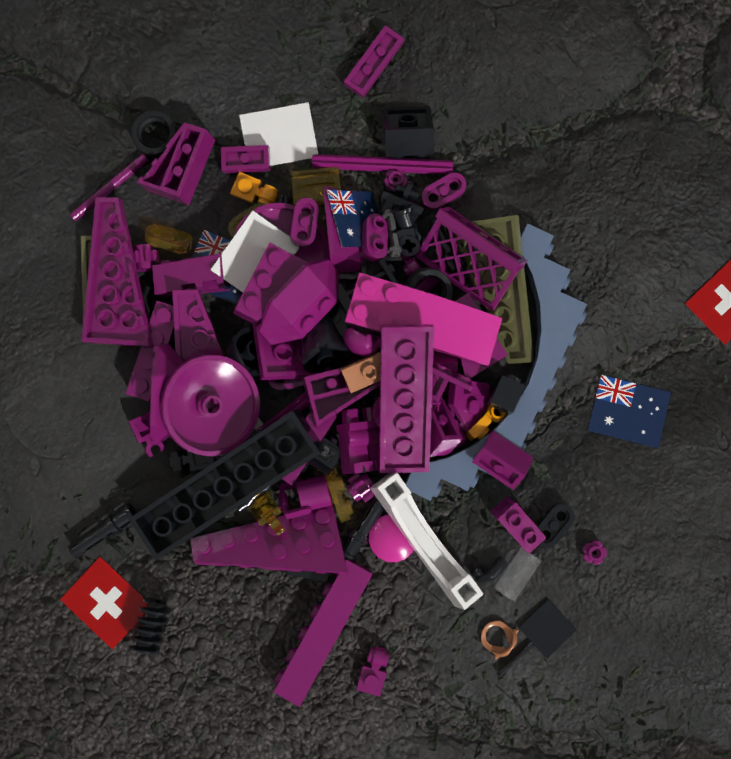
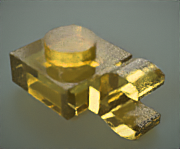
M269 493L264 494L249 507L261 526L268 523L277 536L285 531L276 517L282 511Z

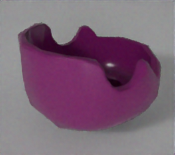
M354 327L347 328L343 334L344 342L348 349L358 356H371L377 353L381 347V337L366 330L358 332L354 330Z

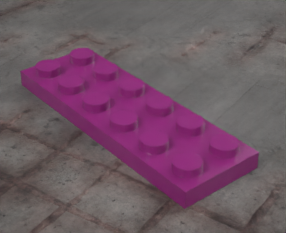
M433 324L381 325L380 473L430 472Z

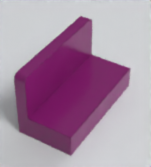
M492 431L472 462L514 490L526 476L533 457L495 431Z

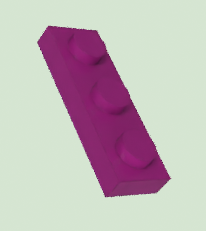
M385 25L345 79L344 86L361 98H364L403 45L404 38Z

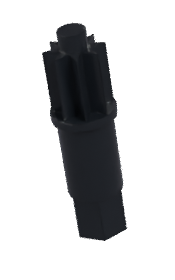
M437 218L429 222L430 228L433 227ZM441 224L438 230L440 241L450 239L448 230ZM451 242L442 243L443 256H454ZM460 257L461 266H462V265H464L465 263H464L462 257ZM455 258L447 260L451 270L456 269L457 271Z

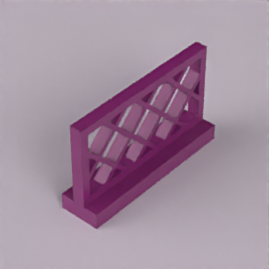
M440 208L435 216L437 220L419 249L416 258L430 268L437 269L446 274L454 285L469 293L471 297L491 311H494L517 273L523 269L528 260L452 208ZM441 224L448 228L450 239L440 241L438 230ZM464 239L467 241L470 252L459 254L456 240ZM451 242L454 256L444 258L441 244ZM429 246H436L438 259L431 260L424 255ZM484 253L487 255L489 266L478 268L476 254ZM470 255L473 269L463 271L460 257ZM455 258L457 273L451 274L446 270L444 261ZM503 266L511 273L506 280L498 282L495 268ZM490 269L493 283L482 285L479 271ZM474 272L477 286L469 287L465 284L463 274ZM494 286L496 297L492 302L485 298L483 288Z

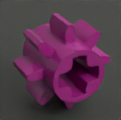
M150 244L134 246L137 271H152V265L160 262L159 252L152 250V245Z
M355 473L348 479L351 484L346 488L357 502L360 499L367 502L375 496L370 489L374 483L367 473H364L362 476L359 473Z

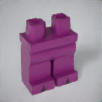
M372 407L362 408L363 422L359 421L358 409L342 411L343 424L336 425L337 433L340 432L339 448L342 474L379 470V428L372 417Z

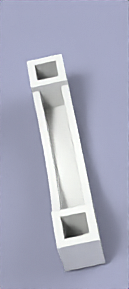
M388 473L370 487L455 607L466 610L483 595V592L470 574H467L432 531L411 496V491L398 473Z

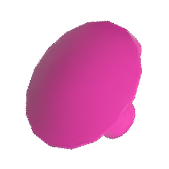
M389 514L381 516L369 532V543L372 551L378 558L386 562L405 560L414 551Z

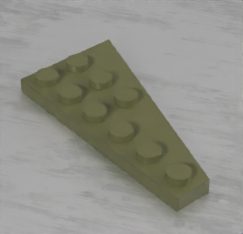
M519 215L472 221V223L523 257ZM464 239L456 240L459 253L470 252L467 241ZM477 253L478 268L489 266L487 255ZM463 256L467 264L466 269H473L471 256ZM503 266L495 268L498 282L506 280L511 273ZM523 267L517 273L495 310L491 311L485 307L489 314L502 318L497 339L508 354L505 357L508 364L534 361L525 271ZM490 269L479 271L482 285L493 283ZM474 272L469 273L473 285L477 286ZM494 286L483 288L485 298L492 302L496 297Z

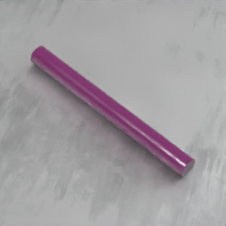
M142 153L71 212L70 216L75 221L79 220L95 206L96 197H106L149 160Z

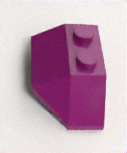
M324 258L321 261L304 264L268 300L257 330L269 344L273 345L304 338L338 302L339 273L330 260Z
M165 343L156 345L153 348L150 445H157L169 437L160 413L161 394L171 373L184 363L173 348Z

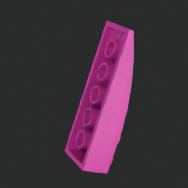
M359 273L345 325L381 335V325L433 324L434 351L489 366L502 318L427 292Z

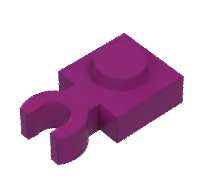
M150 412L128 421V424L137 443L145 441V454L148 457H152L151 447L153 445H150ZM162 442L157 444L160 452L165 451Z

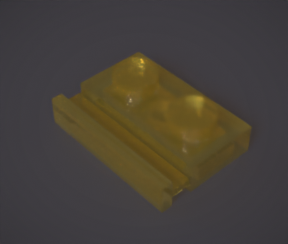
M339 167L291 172L294 205L302 198L313 199L318 205L325 204L323 186L341 190Z

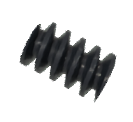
M143 597L142 600L148 604V607L139 608L140 611L145 613V616H138L136 618L137 621L142 623V626H134L133 629L139 635L131 636L130 639L136 642V645H129L128 647L142 654H156L160 651L158 644L163 641L161 634H164L166 631L163 625L169 622L166 615L171 614L172 609L164 601Z

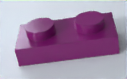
M269 145L221 147V171L223 173L270 171Z

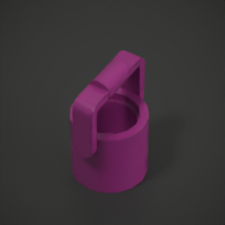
M325 475L309 479L299 478L293 485L287 482L279 485V508L283 511L286 519L311 513V510L332 505L331 494ZM297 488L301 507L288 510L289 503L285 490Z

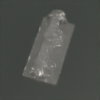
M520 547L494 588L515 602L541 563V560Z

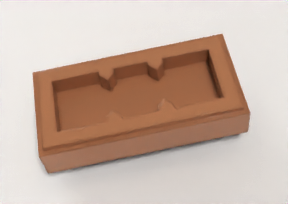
M381 351L340 369L350 393L380 381Z

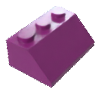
M323 186L330 261L338 273L361 271L360 263L365 262L362 248L342 247L327 193V190L338 189Z

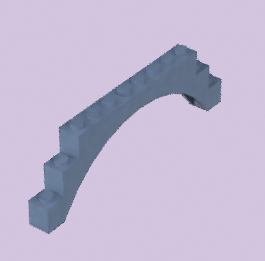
M528 223L521 233L523 258L528 260L524 266V271L529 279L536 305L537 338L534 361L514 413L507 414L490 432L471 446L446 458L430 461V472L409 473L405 484L411 492L431 501L432 497L437 498L440 493L442 484L439 482L441 479L466 491L470 487L474 488L479 479V475L476 474L477 471L487 472L475 465L472 460L483 447L492 431H495L523 451L525 450L527 443L524 440L527 433L531 434L537 423L534 418L537 412H542L547 402L544 396L547 390L551 391L557 380V377L554 376L556 370L563 367L567 355L564 353L568 346L571 347L577 337L574 331L578 324L581 325L587 315V312L584 311L586 303L561 292V290H566L571 278L567 277L570 269L544 258V256L549 257L553 250L554 244L551 241L554 235Z

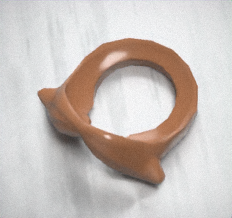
M494 620L489 622L481 632L482 644L494 654L495 660L500 657H506L516 646L519 629L513 630L502 621ZM492 626L501 627L508 638L510 646L506 648L488 643L486 639L487 630Z

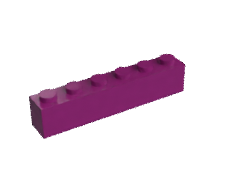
M348 558L345 560L348 575L334 573L337 576L333 583L328 582L321 594L325 597L321 605L315 604L309 615L313 620L309 627L303 626L297 637L300 640L297 649L291 648L285 659L288 662L287 667L284 671L280 669L273 681L276 684L274 693L299 707L373 574L372 570Z

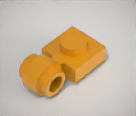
M239 172L230 194L251 204H254L256 197H258V203L263 206L276 203L278 189L265 184L264 188H261V180Z
M488 406L486 413L469 431L465 432L467 438L470 441L476 437L480 440L490 430L487 426L491 422L498 423L507 414L496 409L499 412V416H496L493 412L495 408Z

